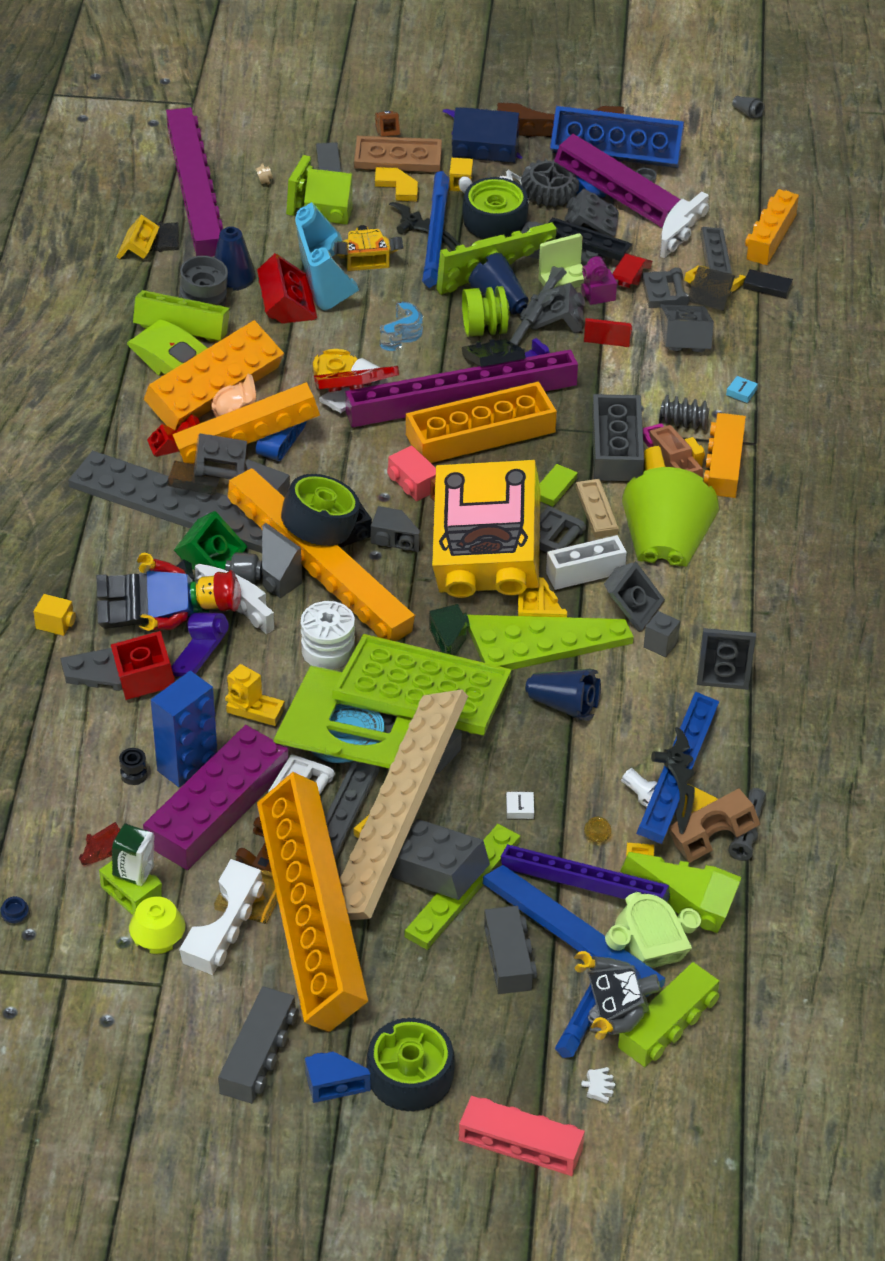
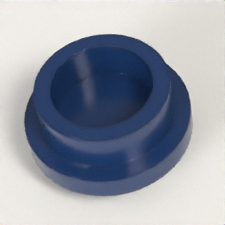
M9 897L1 906V917L8 923L22 922L29 914L28 904L20 897Z

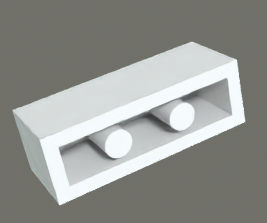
M618 535L548 551L546 574L555 590L606 578L612 574L615 568L626 564L627 552Z

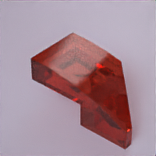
M116 822L93 836L87 834L85 850L79 856L82 865L95 863L112 856V845L120 831Z

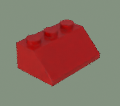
M274 253L257 269L265 313L271 319H276L282 324L315 320L317 314L306 273Z

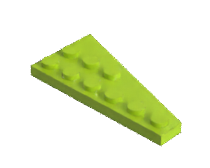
M551 222L531 227L527 233L522 234L519 230L513 232L511 237L505 238L504 235L475 241L471 247L466 248L463 244L457 246L455 251L440 250L436 289L440 295H443L469 283L471 272L479 263L484 265L489 261L486 258L489 255L501 253L507 259L509 265L523 256H530L534 251L540 249V244L555 240L557 228Z
M465 615L464 618L481 661L512 670L633 644L634 639L625 619Z

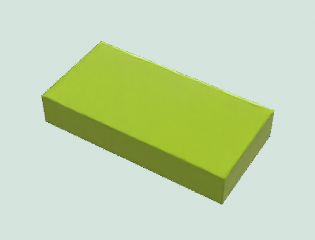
M556 464L540 482V501L554 507L576 481L578 472Z

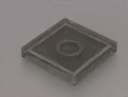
M174 461L167 485L169 487L216 495L220 477L194 476L195 464Z

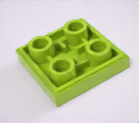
M302 156L288 180L287 215L294 216L297 210L304 206L308 170L314 169L311 166L310 156Z

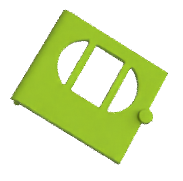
M311 665L274 737V742L390 769V765L395 761L400 743L403 741L409 728V723L413 718L332 699L333 688L342 672ZM338 704L397 716L390 733L330 721ZM329 730L382 742L371 745L350 744L339 740Z

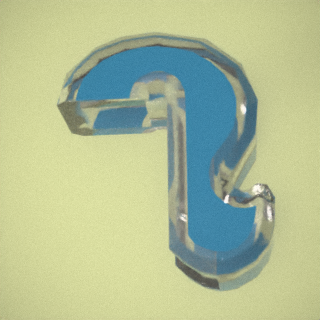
M409 302L396 303L397 320L380 327V347L382 349L395 351L402 347V343L416 341L422 336L423 315L418 307Z

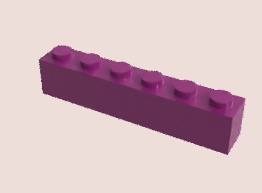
M572 134L559 146L554 162L661 228L669 212L681 200L575 134Z

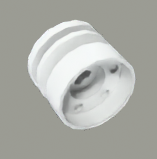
M322 601L314 603L303 612L301 616V650L304 660L310 665L333 670L341 668L348 663L355 650V617L347 606L336 601Z

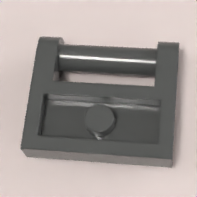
M676 267L664 272L643 273L642 281L649 308H660V304L687 305L689 303V297L684 290L682 282L683 273L680 268ZM669 282L674 283L676 296L670 295Z
M199 433L194 476L202 477V475L232 479L245 472L247 441ZM204 460L235 465V470L204 465Z
M548 506L540 515V550L548 552L568 547L577 535H581L585 531V523L580 519ZM564 527L570 528L558 544L553 542Z

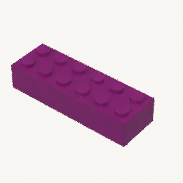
M248 725L242 727L143 824V830L154 833V851L188 871L272 786L288 760V748L281 744H276L274 740Z

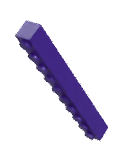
M508 844L501 855V864L512 871L621 899H626V897L636 892L655 895L666 902L670 897L669 885Z

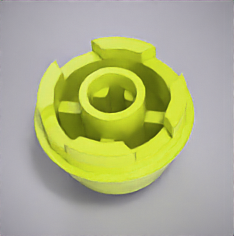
M150 897L143 900L137 906L129 924V932L134 943L137 946L140 945L143 948L149 949L152 954L171 951L173 945L180 938L182 939L185 931L184 917L176 906L164 897Z

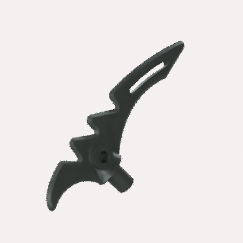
M396 202L389 203V205L397 208L402 215L401 224L397 226V231L400 234L406 230L413 229L429 232L430 218L422 220L420 212L410 213L408 206ZM443 229L442 240L450 249L455 251L460 243Z
M675 727L677 740L674 746L664 749L663 752L653 751L651 760L652 762L664 763L665 767L671 770L677 781L680 800L676 816L679 832L684 834L691 817L695 788L686 783L695 772L692 769L686 768L693 760L692 756L683 753L690 748L687 737L680 728ZM685 795H687L686 812L684 818H682L681 815L684 809Z

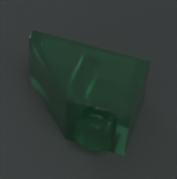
M458 604L429 611V630L440 652L455 656L466 640V629L470 625L467 614L462 613Z

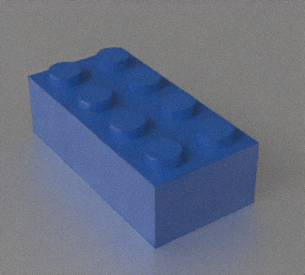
M191 670L151 699L157 771L179 788L217 753L213 687Z

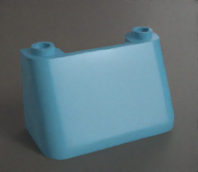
M311 202L305 207L300 208L295 217L300 255L315 303L321 310H329L359 291V288L353 278L350 279L332 259V256H334V242L342 241L341 235Z

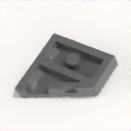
M111 648L60 658L66 683L75 685L85 684L98 688L99 684L113 686V690H122Z

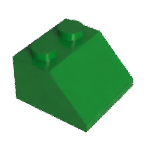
M213 511L197 519L174 551L182 560L185 559L190 562L193 570H195L197 564L225 570L226 561L231 560L236 552L243 553L247 545L216 511Z

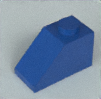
M334 1051L316 1053L305 1057V1075L313 1103L371 1091L368 1068Z

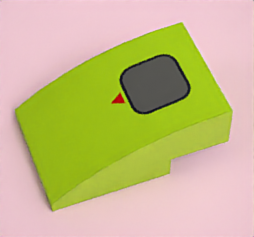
M161 319L127 342V345L158 376L162 373L167 374L208 349L185 330Z

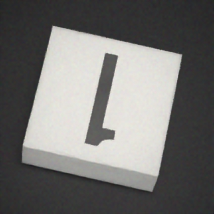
M506 792L507 819H534L533 792Z

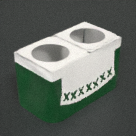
M125 823L112 845V875L142 886L154 867V833Z

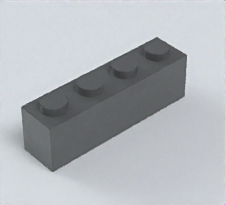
M262 986L218 1077L220 1094L253 1104L257 1093L261 1094L266 1084L265 1076L268 1070L272 1071L277 1060L276 1053L279 1047H284L288 1036L287 1029L289 1025L295 1024L298 1016L294 995Z

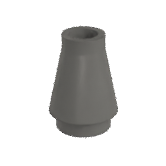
M737 95L733 99V107L750 118H758L764 111V103L760 98Z

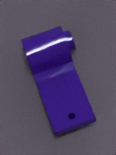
M196 612L190 616L188 631L192 640L171 666L174 676L182 677L190 670L195 674L228 631L229 623L224 614Z

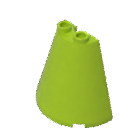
M659 467L644 471L642 476L634 477L629 481L622 496V503L637 561L655 563L658 559H666L670 565L687 567L719 512V500L713 487L706 485L701 476L675 467Z

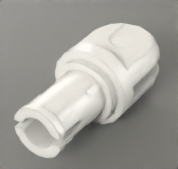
M630 768L623 775L621 782L638 794V802L647 808L657 782H648L633 768Z

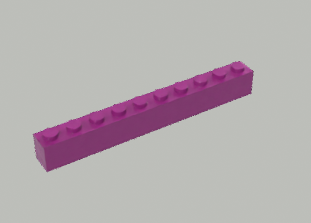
M191 107L166 110L167 128L195 255L214 257L219 234L223 230L219 207L216 206V194L213 191L212 179H210V169L207 166V156L204 153L203 140L201 141L197 115L193 116Z
M570 349L483 367L477 366L345 391L346 414L351 427L405 418L406 413L538 381L544 391L576 386L578 363Z

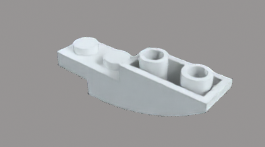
M701 192L690 202L681 199L672 208L663 225L660 257L665 258L671 252H674L680 244L689 239L691 235L690 227L701 217H704L709 210L708 194Z
M197 564L195 566L194 580L198 582L200 577L214 576L216 572L227 573L228 571L213 566ZM236 575L241 588V602L237 611L250 619L253 626L259 627L265 634L270 633L274 630V612L266 606V593L251 582Z

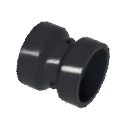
M139 748L123 750L119 756L121 779L128 785L143 783L147 778L145 753Z

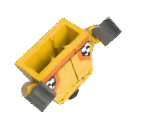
M365 225L358 226L356 231L348 232V239L334 242V255H337L339 258L347 257V271L389 268L390 254L395 253L398 249H404L401 236L388 239L382 235L379 229H368Z

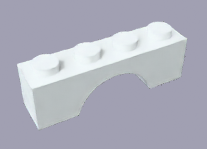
M233 859L229 861L218 881L221 896L228 902L225 913L212 924L192 927L179 949L183 964L211 975L214 974L218 966L221 967L223 965L229 945L236 942L240 931L239 927L243 920L247 921L250 917L252 904L256 898L261 897L265 887L261 870Z

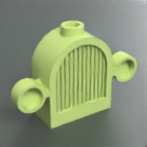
M636 892L626 897V907L618 915L615 925L610 928L605 936V941L610 948L614 950L625 949L649 967L655 968L679 962L686 956L692 947L685 933H693L701 924V917L691 908L682 910L676 916L672 907L660 897Z

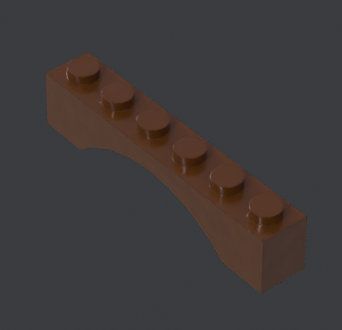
M497 103V111L519 112V136L552 137L555 114L535 111L519 103ZM601 106L595 109V111L624 114V106Z

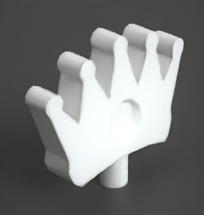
M608 1067L596 1070L591 1069L587 1072L588 1081H582L581 1087H589L588 1098L608 1103L609 1097H612L613 1091L609 1089H614L615 1083H611L613 1075H607Z

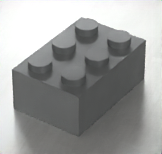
M416 819L408 832L391 874L395 879L459 900L490 865L482 839Z

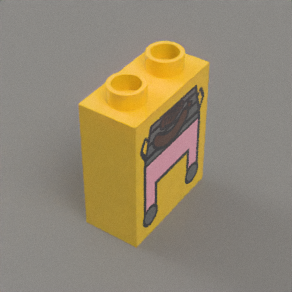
M535 460L436 465L432 566L439 593L446 592L453 597L465 598L472 596L475 591L497 590L504 595H518L523 593L526 588H539L540 483Z

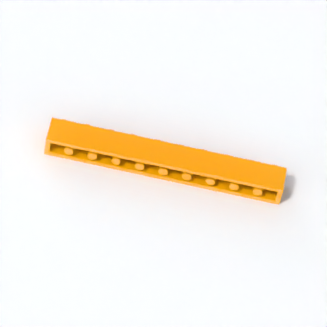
M253 468L229 480L228 498L231 503L237 505L261 530L262 525L267 523L301 547L302 566L308 570L312 577L320 581L328 592L333 593L342 604L356 614L361 622L368 625L377 637L398 641L412 632L415 615L338 545L321 546L306 542L295 536L285 527L281 519L285 497Z

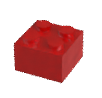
M161 631L110 644L126 700L164 690L175 682Z

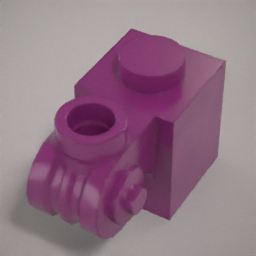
M601 257L591 258L587 265L582 266L584 283L581 284V292L583 297L587 298L590 305L616 301L617 282L611 270L607 268Z

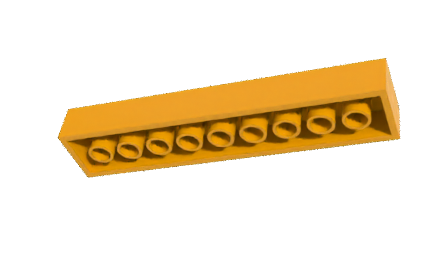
M292 772L257 802L304 1023L331 1032L368 1002V997L317 783Z

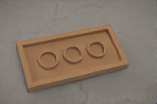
M357 136L354 169L368 170L384 167L398 168L407 172H439L442 139Z

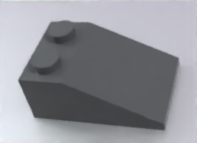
M660 304L662 337L665 347H669V350L672 351L691 348L695 352H704L705 349L712 348L714 321L705 306Z
M703 628L698 660L697 685L748 690L756 633Z

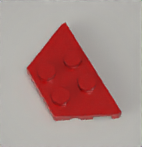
M398 366L314 375V381L318 389L327 388L328 392L340 391L346 387L354 390L364 388L365 385H370L374 381L398 376L399 368Z

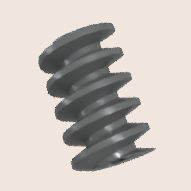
M666 394L661 404L659 424L664 417L666 425H669L672 419H674L675 426H679L683 420L685 428H688L692 422L693 428L698 429L700 423H702V428L706 431L710 408H707L705 400L701 406H698L697 399H694L692 404L689 405L688 398L686 397L682 404L679 403L678 396H675L674 400L670 402L669 395Z

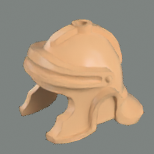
M248 374L243 384L240 382L238 385L227 386L216 393L211 403L216 417L256 401L253 376Z

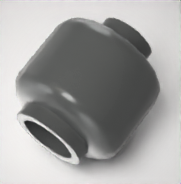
M236 552L231 560L226 561L225 570L228 572L232 570L236 575L255 585L257 580L262 578V561L259 560L256 554Z

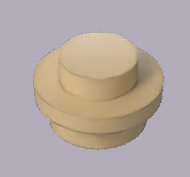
M262 163L260 167L256 168L261 184H271L269 180L273 178L269 166L265 167Z

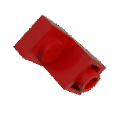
M625 253L612 273L614 278L618 280L617 285L630 288L631 284L639 285L643 268L651 269L653 261Z
M191 414L177 430L161 424L147 439L153 455L158 457L179 452L173 434L200 424L198 417Z

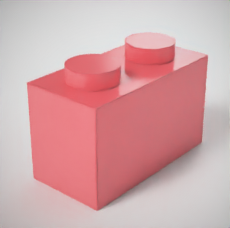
M411 445L388 457L387 473L390 479L396 481L406 494L419 501L430 495L431 480L436 477V468Z

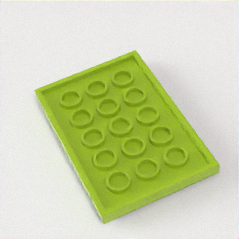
M363 634L333 688L332 699L413 718L423 695L463 690L468 695V698L455 725V729L484 736L511 678L512 669Z

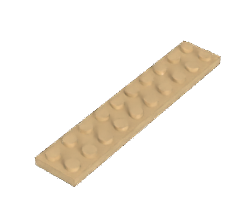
M463 690L423 695L419 701L418 708L409 723L405 737L400 743L395 761L390 765V770L380 788L378 797L370 810L364 828L360 832L355 848L350 854L346 868L340 876L349 920L371 919L466 703L468 695Z

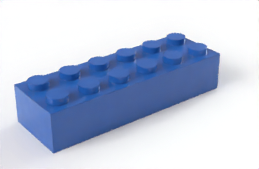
M556 106L550 149L553 153H557L560 144L572 134H575L617 161L679 168L685 125L684 121Z

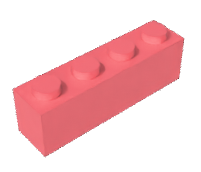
M471 1096L459 1123V1141L573 1176L584 1145L585 1131L578 1129L574 1125L561 1124L545 1116L532 1115L516 1107H507L494 1103L487 1098Z

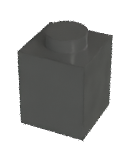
M657 611L645 627L644 648L667 657L678 643L680 620Z

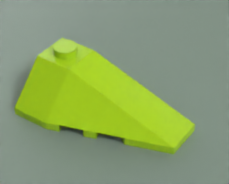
M628 852L620 870L623 874L669 885L670 897L667 903L678 914L686 908L695 910L701 917V924L699 926L718 933L741 881L740 876L714 866L706 865L705 869L689 867V862L680 861L679 865L666 863L661 857Z

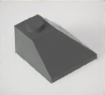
M265 523L262 525L263 586L268 592H272L281 599L302 584L301 547Z
M636 561L615 568L604 583L610 596L638 632L642 631L665 600Z

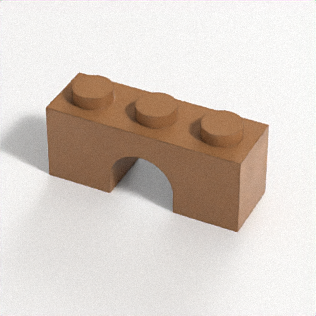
M738 788L692 813L684 834L679 832L678 821L669 825V831L676 848L690 863L713 851L709 838L715 832L728 830L736 837H739L759 826L760 822L754 805Z

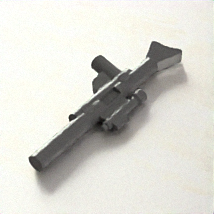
M553 266L551 268L549 279L539 295L533 294L528 306L521 312L520 320L522 322L510 342L518 345L529 326L534 324L542 309L548 306L555 297L564 295L565 290L562 286L554 288L556 283L567 273L563 267Z

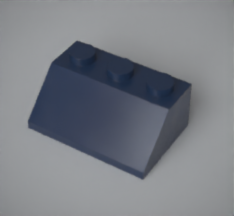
M455 108L452 157L516 162L519 149V112Z

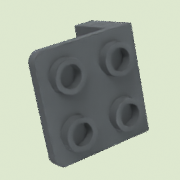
M584 188L576 197H572L567 204L568 212L564 221L578 226L586 223L602 234L611 237L616 235L619 211L614 205L608 204L595 193L589 192Z
M571 283L563 285L564 295L555 297L548 306L544 307L534 324L530 325V328L535 330L563 318L573 333L582 331V321L584 320L583 305H585L582 294L580 292L577 293Z

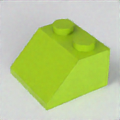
M309 169L304 207L312 202L330 223L348 225L353 209L352 173Z

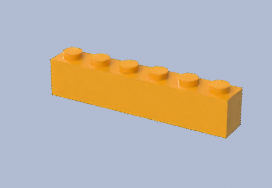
M306 382L173 434V437L187 468L195 465L199 433L244 440L249 444L318 417L320 413L315 398Z

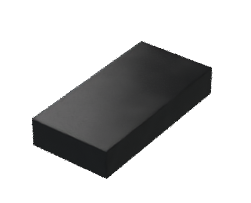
M749 269L743 288L787 298L793 279Z

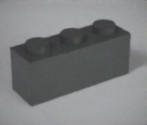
M518 906L485 909L484 929L498 994L532 990V979L537 978L535 961L530 962L529 958L532 955L530 939H525L524 933H527L525 916L520 917Z

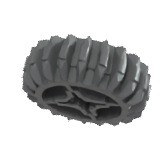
M545 158L544 161L537 160L536 163L531 162L529 166L525 167L521 177V186L525 189L530 202L536 201L537 205L544 204L546 207L548 205L554 208L556 205L563 207L579 191L577 175L554 162L555 160L548 161Z

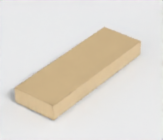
M600 479L576 482V491L594 538L618 535L619 528Z

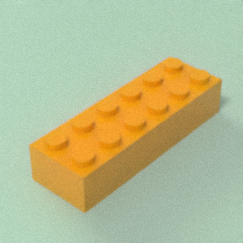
M253 320L149 384L143 400L166 426L177 430L191 414L199 418L212 410L211 403L214 396L222 388L238 385L240 382L243 384L248 374L253 376L255 383L276 370L280 365L284 352L260 325Z
M538 381L406 413V436L410 444L430 463L555 433L557 411Z

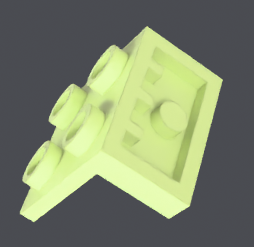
M580 233L540 244L538 279L543 286L548 281L553 266L563 267L567 272L556 283L554 288L567 283H571L574 288H577L584 283L581 265L583 237Z

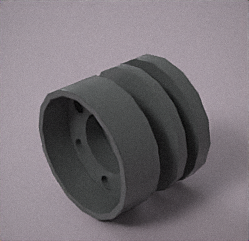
M195 256L187 259L180 268L179 298L225 307L228 271L225 264L217 258L210 256Z

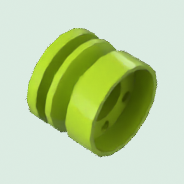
M503 286L495 288V296L492 287H487L485 298H482L479 288L463 289L462 314L467 337L482 336L485 325L488 326L491 335L496 334L497 327L499 334L507 333L509 304Z

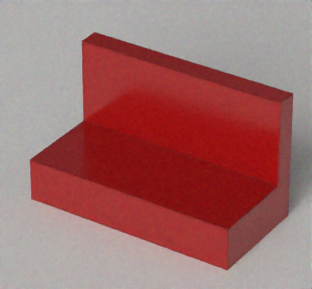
M586 318L584 342L622 347L630 346L632 335L631 323Z

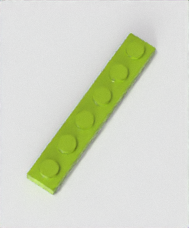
M497 824L483 840L490 865L459 900L437 893L404 930V937L428 950L484 885L483 876L501 865V855L507 844L517 847L520 843L521 835Z

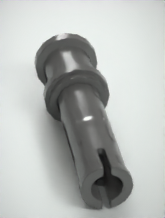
M752 788L749 791L748 799L754 805L759 819L766 793L760 788ZM756 827L748 831L747 836L742 834L736 837L734 835V841L731 842L728 848V852L733 858L743 861L752 857V845L758 838Z

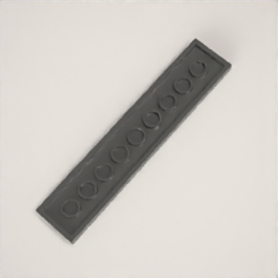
M93 450L68 480L70 488L187 528H191L197 519L216 511L247 545L248 549L262 553L261 528L252 519H249L237 505L232 504L226 495Z

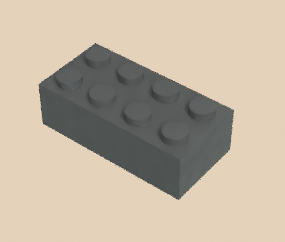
M593 394L594 479L630 481L634 477L642 476L644 448L641 395Z

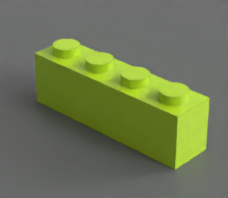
M142 290L135 297L133 323L140 324L143 328H148L161 319L178 326L193 337H204L208 341L217 342L221 341L227 334L230 308Z
M692 962L648 1004L649 1011L644 1013V1017L632 1031L619 1034L618 1048L643 1067H646L652 1060H658L671 1042L675 1043L679 1040L683 1030L689 1024L691 1026L694 1025L707 1007L712 1008L719 999L718 989L720 981Z

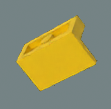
M141 214L128 229L116 257L121 259L129 249L144 259L149 253L159 226Z

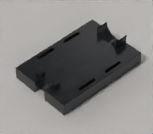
M489 339V342L485 344L477 341L474 345L462 347V355L480 367L526 359L525 350L507 339L496 341Z

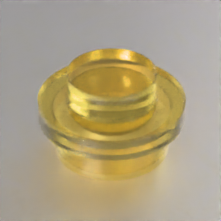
M593 817L585 824L584 834L590 841L604 842L611 836V826L605 818Z

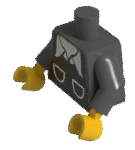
M580 951L574 956V959H581L585 964H577L574 967L577 972H584L587 968L591 970L588 972L599 1017L593 1021L590 1028L598 1027L601 1029V1031L596 1033L595 1038L602 1040L607 1033L614 1035L632 1031L644 1017V1013L649 1011L646 995L661 991L657 975L654 974L641 978L635 966L630 965L628 962L606 957H591L586 951Z

